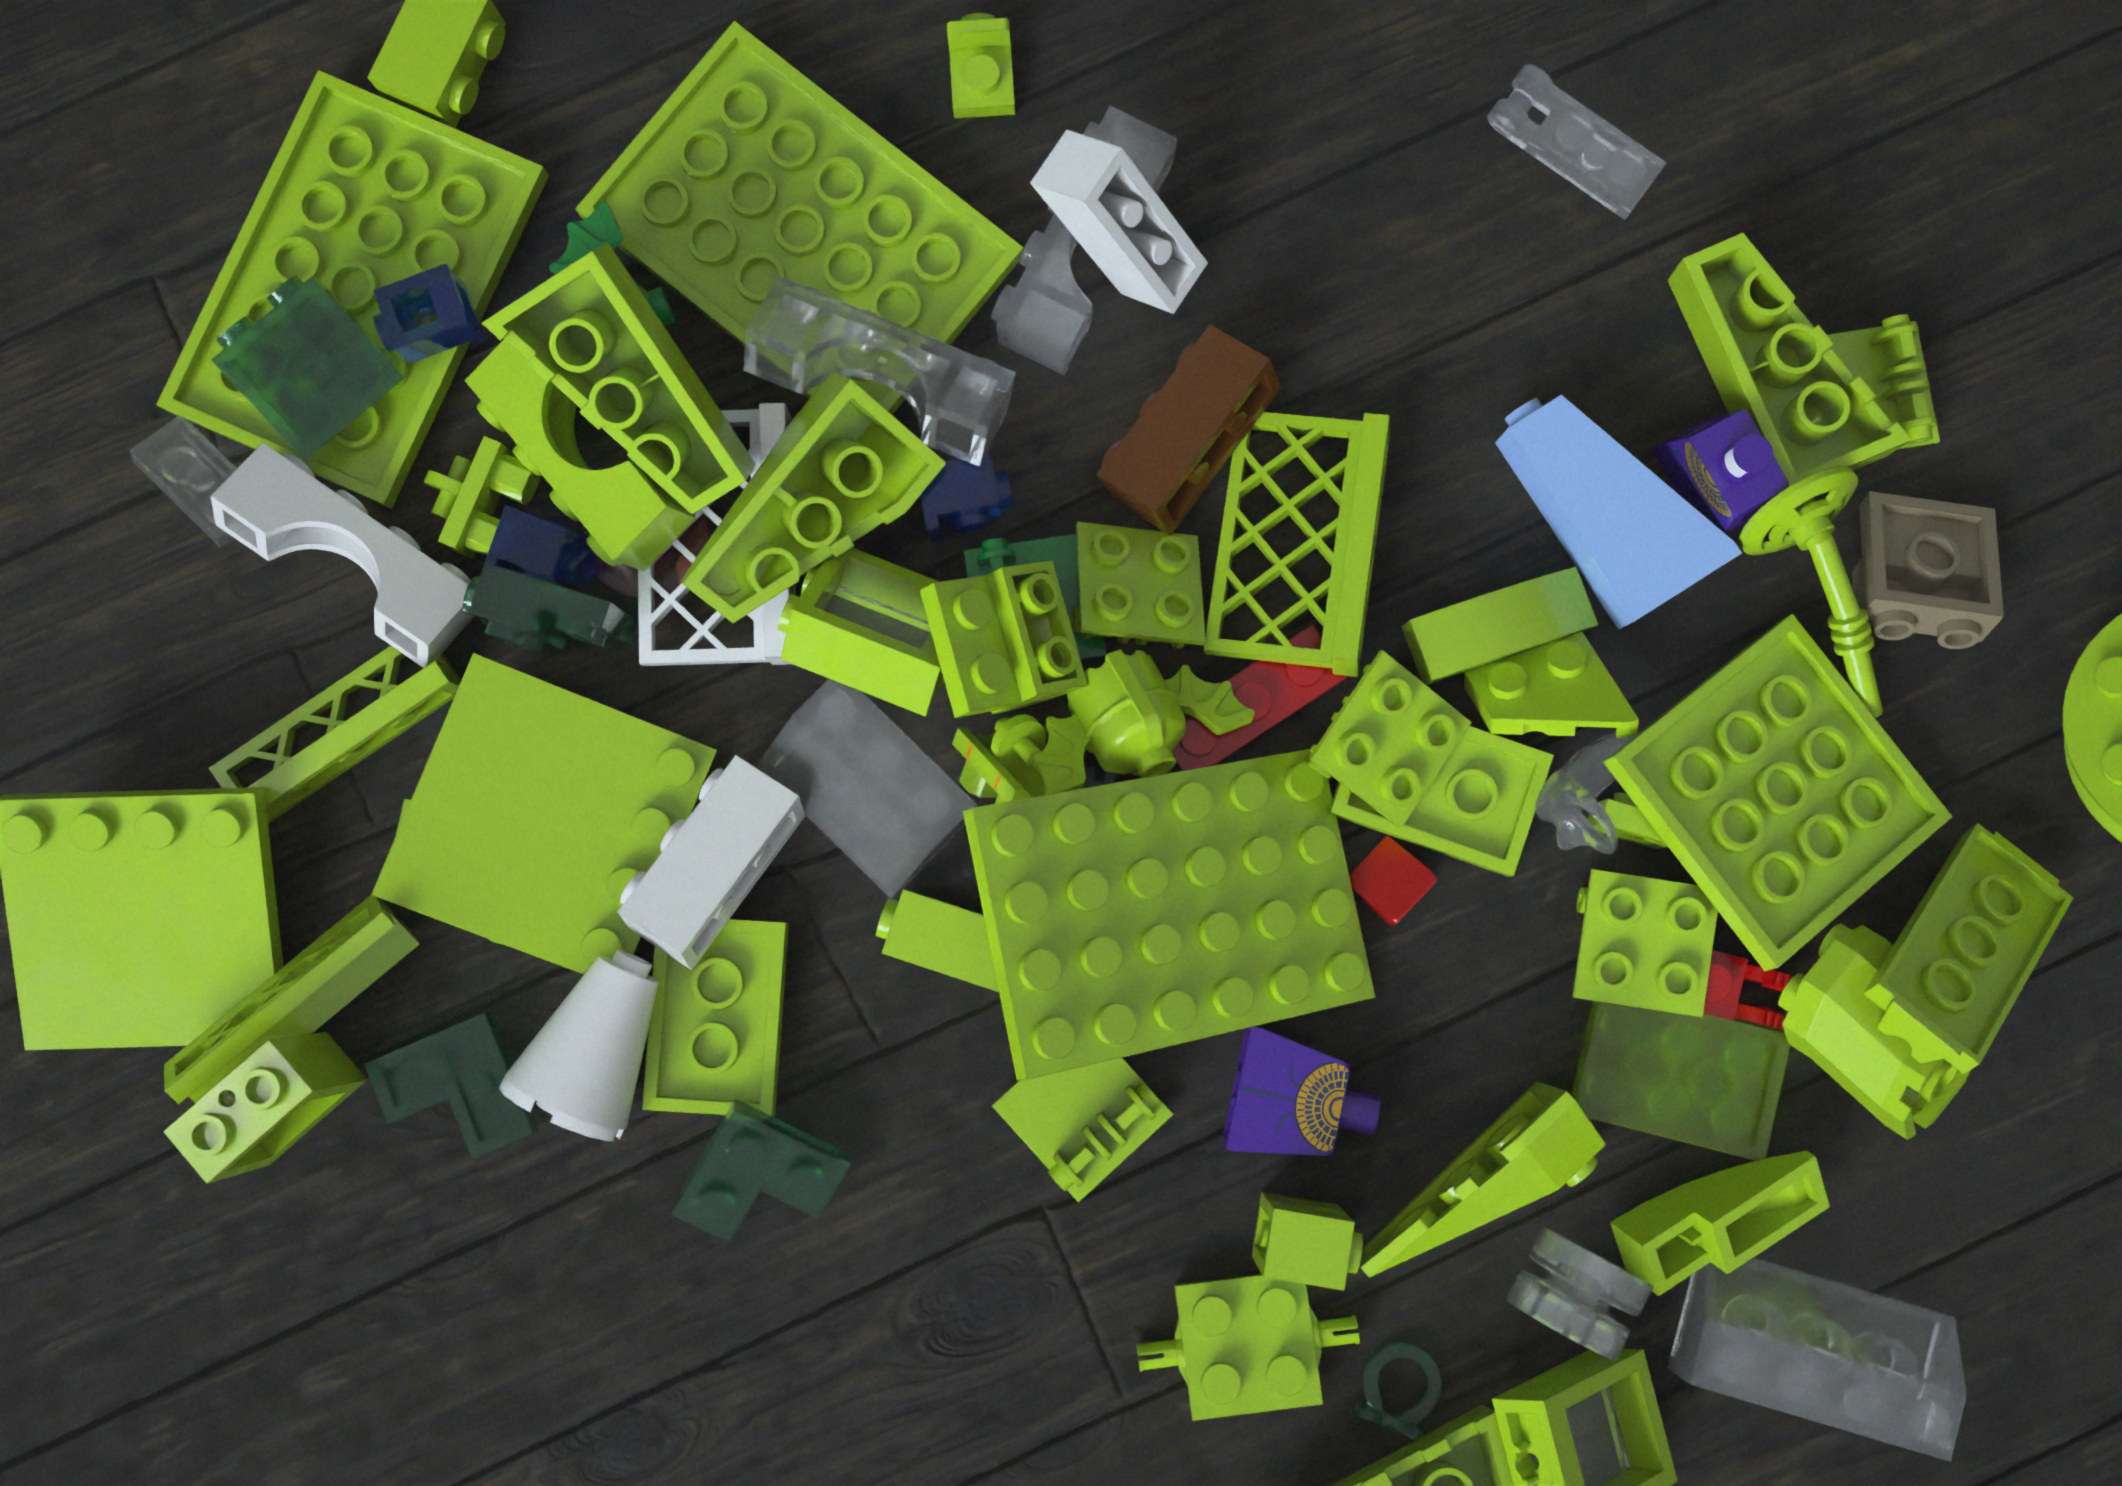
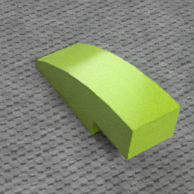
M1573 567L1502 588L1410 619L1402 626V630L1421 681L1425 685H1429L1579 631L1598 626V622L1577 567Z
M1802 1151L1731 1167L1685 1183L1640 1204L1614 1219L1610 1224L1626 1272L1660 1296L1710 1262L1726 1274L1731 1273L1828 1209L1830 1205L1816 1156L1808 1151Z

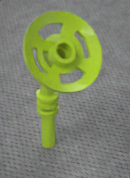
M1836 466L1813 473L1774 496L1745 524L1739 535L1738 542L1743 551L1748 555L1778 552L1796 544L1800 550L1810 551L1832 611V615L1828 618V625L1832 629L1831 638L1835 642L1834 651L1837 655L1843 656L1850 687L1874 718L1882 715L1883 708L1869 652L1875 645L1873 636L1870 635L1872 633L1871 625L1867 622L1869 620L1868 612L1858 606L1836 542L1832 536L1835 527L1831 521L1842 511L1852 497L1858 485V477L1851 468ZM1829 491L1825 499L1815 501L1813 498ZM1772 528V530L1770 531L1769 536H1768V540H1769V541L1762 543L1764 537H1765L1766 534L1769 532V530Z

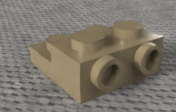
M1869 491L1859 505L1862 558L1852 570L1853 592L1858 606L1867 610L1869 617L1867 622L1870 623L1871 627H1874V634L1884 640H1900L1911 636L1913 633L1937 636L1939 645L1948 649L1968 648L1977 642H1982L2004 617L1995 509Z

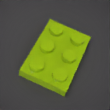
M1469 726L1402 828L1397 827L1339 781L1329 813L1344 820L1511 877L1515 874L1554 755Z
M729 919L692 970L655 946L652 977L659 984L648 1029L642 1110L765 1118L775 1116L789 923Z

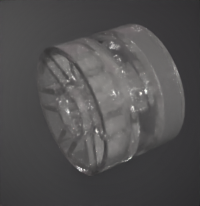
M1542 1226L1528 1255L1535 1263L1547 1270L1550 1275L1547 1279L1530 1271L1520 1270L1506 1300L1519 1310L1567 1338L1610 1360L1617 1361L1632 1331L1627 1325L1611 1315L1609 1311L1613 1307L1630 1315L1640 1316L1654 1286L1574 1241Z

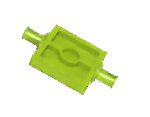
M1262 1274L1174 1284L1178 1310V1321L1174 1334L1175 1339L1136 1343L1138 1356L1163 1354L1160 1356L1138 1358L1140 1372H1143V1370L1178 1366L1188 1387L1192 1421L1322 1405L1323 1400L1318 1372L1322 1353L1321 1348L1354 1343L1359 1344L1360 1339L1357 1331L1333 1333L1334 1331L1358 1329L1355 1315L1317 1321L1309 1305L1306 1284L1266 1278Z

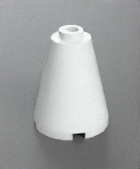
M616 949L612 959L598 956L505 1074L499 1087L503 1095L531 1112L537 1100L536 1104L541 1109L553 1115L550 1122L567 1130L604 1141H614L615 1137L620 1140L624 1130L627 1128L659 984L656 979L648 975L652 964L619 949Z

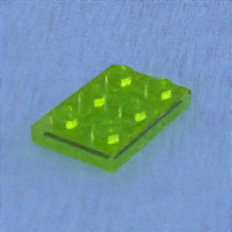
M1593 1001L1571 1096L1576 1100L1587 1118L1757 1161L1766 1158L1791 1044L1787 1041L1785 1033L1703 1013V1017Z

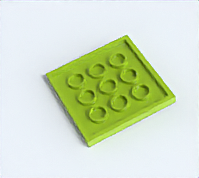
M1793 613L1778 621L1603 761L1604 765L1764 971L1779 968L1953 817Z
M473 653L371 895L581 974L586 973L598 956L612 959L616 949L634 954L641 936L630 930L617 912L623 905L620 902L621 895L629 881L642 870L648 872L662 853L660 851L661 842L670 827L679 819L686 821L691 815L717 750Z
M264 787L3 794L0 796V872L25 1050L187 1046L284 967Z

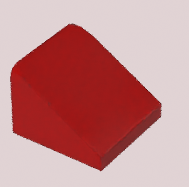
M1388 835L1349 873L1352 891L1388 925L1397 924L1439 880L1431 870Z

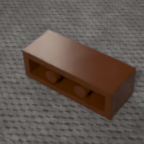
M1210 324L1198 341L1191 342L1182 351L1176 370L1163 387L1148 396L1141 407L1139 419L1123 440L1116 441L1107 450L1101 469L1096 475L1111 498L1171 536L1282 388L1270 358Z

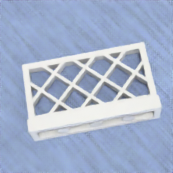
M785 403L759 404V409L720 410L731 427H750V449L748 453L756 463L751 473V478L792 421ZM745 481L739 486L744 490L748 483ZM713 501L694 513L696 519L645 571L638 569L639 664L642 666L770 662L772 665L791 664L780 660L786 633L778 630V623L788 598L791 594L796 595V584L747 614L754 622V647L726 648L711 634L712 630L725 618L723 615L716 611L702 625L678 603L690 589L681 583L669 594L654 580V564L672 545L691 563L694 562L696 557L678 539L703 513L719 526L722 520L709 508L715 502ZM654 589L665 599L656 610ZM674 607L697 631L679 650H655V626ZM707 638L717 649L695 648Z

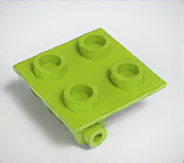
M1902 314L1884 319L1882 321L1883 326L1827 335L1834 343L1831 349L1855 378L1861 376L1876 395L1873 400L1893 424L1898 422L1912 439L1899 449L1940 442L1916 321L1910 322L1909 315Z
M1085 522L1076 523L1079 606H1073L1070 613L1069 621L1073 632H1080L1082 639L1090 640L1092 636L1110 638L1116 636L1119 643H1127L1130 638H1135L1137 645H1146L1148 641L1172 644L1174 649H1182L1185 644L1205 645L1206 637L1198 536L1172 533L1169 536L1162 531Z
M1380 650L1371 665L1367 664L1364 667L1363 672L1365 674L1349 697L1345 696L1342 700L1343 707L1339 713L1334 712L1331 720L1333 722L1317 745L1313 744L1310 748L1311 755L1309 756L1310 762L1308 765L1326 778L1331 776L1397 827L1402 828L1472 722L1385 651Z
M1591 869L1588 888L1581 887L1577 897V912L1584 913L1572 997L1703 1017L1718 910L1698 885Z
M1123 1058L1029 1080H1019L992 1105L998 1114L1049 1169L1048 1173L1064 1191L1068 1190L1078 1203L1174 1115Z

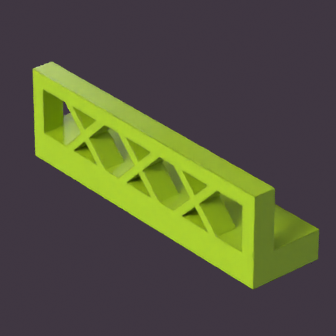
M389 646L218 761L209 770L221 788H243L234 772L255 758L275 761L271 772L247 787H264L269 824L454 699L462 680L444 653H442L436 661L400 685H395L400 661L406 655ZM385 671L383 682L371 681ZM360 687L381 690L379 699L348 720L343 721L348 695ZM332 707L330 718L319 717L320 714ZM308 722L328 726L327 732L323 737L293 757H290L296 730ZM279 743L276 754L265 752Z
M370 895L164 1064V1091L178 1104L187 1097L197 1103L268 1040L312 1034L420 944L417 937L380 898ZM230 1090L225 1091L223 1094V1102L226 1105L235 1098L234 1093Z

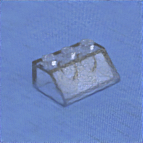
M829 678L791 716L757 764V767L764 774L799 795L805 815L890 899L965 825L963 811L979 807L862 691Z

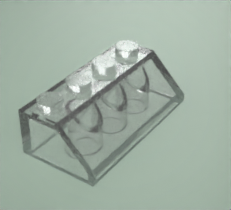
M1752 1258L1729 1274H1726L1710 1262L1691 1275L1667 1366L1668 1369L1687 1383L1951 1462L1967 1397L1955 1317L1757 1258Z

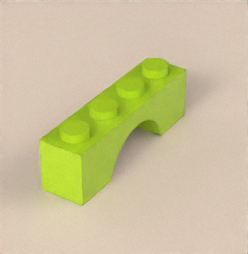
M504 339L465 379V382L481 400L476 405L478 411L492 426L502 432H507L517 444L512 450L516 458L532 473L538 476L543 475L553 488L549 493L552 502L569 518L575 521L579 520L591 534L586 539L587 544L598 557L611 566H616L620 563L645 571L696 517L688 512L636 463L628 460L611 468L592 470L580 454L575 439L574 419L577 405L551 381L545 382L527 365L528 360Z

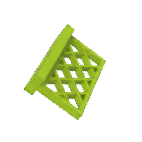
M1262 413L1232 454L1206 630V643L1204 645L1206 655L1332 668L1334 675L1359 676L1390 441V415L1364 413L1363 421ZM1251 430L1278 432L1289 447L1262 467L1248 451ZM1293 434H1304V436L1297 440ZM1324 436L1348 438L1347 457L1326 473L1306 451V449ZM1298 456L1317 480L1289 500L1270 476ZM1247 464L1254 474L1244 480ZM1344 474L1341 493L1333 482ZM1263 483L1281 507L1253 527L1240 511V502L1242 497ZM1325 489L1340 506L1339 517L1316 533L1297 509ZM1287 516H1290L1307 536L1308 540L1280 560L1262 538V535ZM1238 522L1246 533L1235 540ZM1336 534L1333 553L1325 541ZM1254 542L1273 566L1244 587L1231 571L1232 558ZM1317 548L1331 565V575L1329 579L1308 594L1289 571V568ZM1281 575L1301 600L1272 621L1252 596ZM1228 583H1230L1237 593L1226 601ZM1328 594L1326 612L1324 613L1316 602ZM1244 602L1265 626L1246 641L1220 639L1223 618ZM1309 609L1323 626L1321 649L1293 647L1280 629ZM1273 636L1279 645L1264 644L1263 642Z

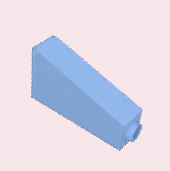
M1560 395L1542 406L1538 398H1534L1505 418L1509 427L1495 444L1618 630L1641 618L1742 554L1737 544L1564 396Z

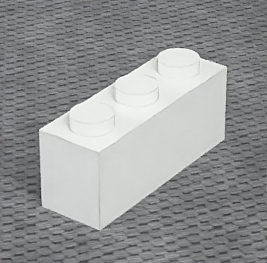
M1066 129L1030 182L1122 295L1174 314L1208 264L1122 147Z
M736 755L725 770L718 768L707 778L699 794L701 802L686 821L679 819L670 827L660 845L662 853L648 872L642 870L629 881L621 895L620 902L623 905L617 911L630 930L690 970L695 967L805 817L799 795Z

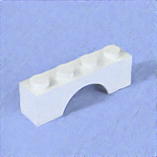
M262 443L211 495L215 524L267 561L298 550L318 549L343 555L362 567L370 576L378 591L374 607L375 635L423 668L436 661L475 616L477 590L473 588L471 580L465 573L452 564L443 563L440 565L421 552L418 543L408 533L394 526L388 529L368 515L366 508L357 498L344 490L334 492L315 479L312 470L301 459L292 454L285 453L282 456Z

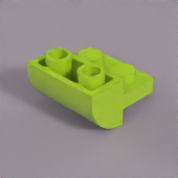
M1053 560L1001 567L985 576L935 582L919 590L955 718L989 711L992 714L1002 713L1047 701L1088 686Z

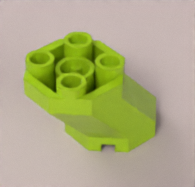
M1840 923L1834 926L1824 938L1819 948L1820 958L1806 975L1802 973L1796 974L1783 989L1778 1005L1788 1011L1782 1024L1788 1044L1810 1057L1885 1126L1909 1140L1916 1135L1914 1122L1923 1128L1933 1124L1965 1084L1971 1070L1962 1074L1945 1059L1920 1064L1910 1056L1912 1048L1906 1040L1898 1036L1887 1037L1877 1029L1885 1011L1863 993L1893 945L1886 938L1864 925L1851 930Z

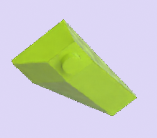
M832 371L790 422L680 582L731 623H735L796 584L801 575L833 555L838 557L852 548L854 541L882 523L888 525L905 514L945 466L946 462L853 380Z
M1536 1081L1362 1247L1359 1267L1370 1278L1558 1191L1565 1183L1569 1187L1577 1185L1597 1166L1598 1160L1594 1156L1606 1145L1576 1100L1567 1091Z

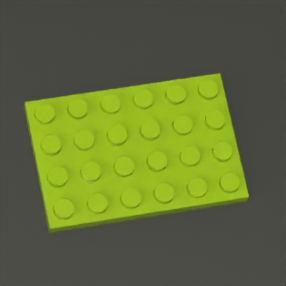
M736 21L728 27L575 208L580 217L585 219L593 213L600 202H608L624 236L623 242L618 246L620 249L809 399L830 373L834 371L853 380L891 415L894 414L1024 256L1023 246Z
M318 70L156 405L174 415L256 450L264 443L282 456L285 453L292 454L301 459L316 477L392 509L549 174L539 164Z
M1310 749L985 805L963 811L1017 1080L1038 1078L1376 998L1337 817L1329 813L1333 802L1329 780L1308 765L1310 762L1309 756L1311 755Z

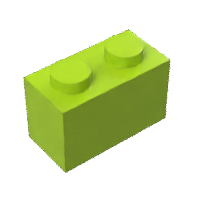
M405 0L367 78L383 98L452 128H456L461 115L468 114L476 102L479 90L478 80L488 60H494L502 49L506 23L492 0Z
M1261 1192L1251 1256L1263 1277L1344 1291L1347 1273L1357 1274L1362 1255L1363 1237L1362 1233L1353 1232L1355 1222L1337 1204Z

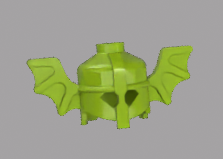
M1119 649L1106 654L1105 663L1101 667L1096 669L1089 668L1084 672L1088 686L1067 694L1071 717L1063 719L1053 716L1047 717L1045 729L1049 736L1048 743L1042 752L1034 755L1033 767L1041 773L1044 780V795L1084 788L1086 775L1083 756L1086 750L1094 753L1100 766L1107 772L1118 774L1132 773L1135 776L1140 775L1141 778L1163 775L1169 772L1176 764L1172 751L1177 747L1187 730L1183 713L1198 719L1214 734L1222 735L1250 724L1255 711L1247 708L1236 699L1229 681L1216 684L1205 682L1196 677L1188 665H1182L1174 677L1164 680L1150 654L1147 655L1144 651L1136 650L1132 655H1125Z

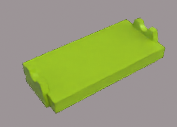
M1979 823L1975 824L1960 837L1863 993L1885 1011L1877 1029L1887 1037L1898 1036L1906 1040L1912 1048L1910 1056L1920 1064L1945 1059L1962 1074L1980 1065L2074 897L2058 886L2060 881L1997 831L1993 835Z

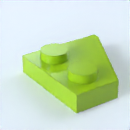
M1582 631L1464 672L1465 690L1491 734L1523 735L1527 732L1538 731L1548 736H1575L1576 727L1616 728V738H1629L1637 735L1639 718Z

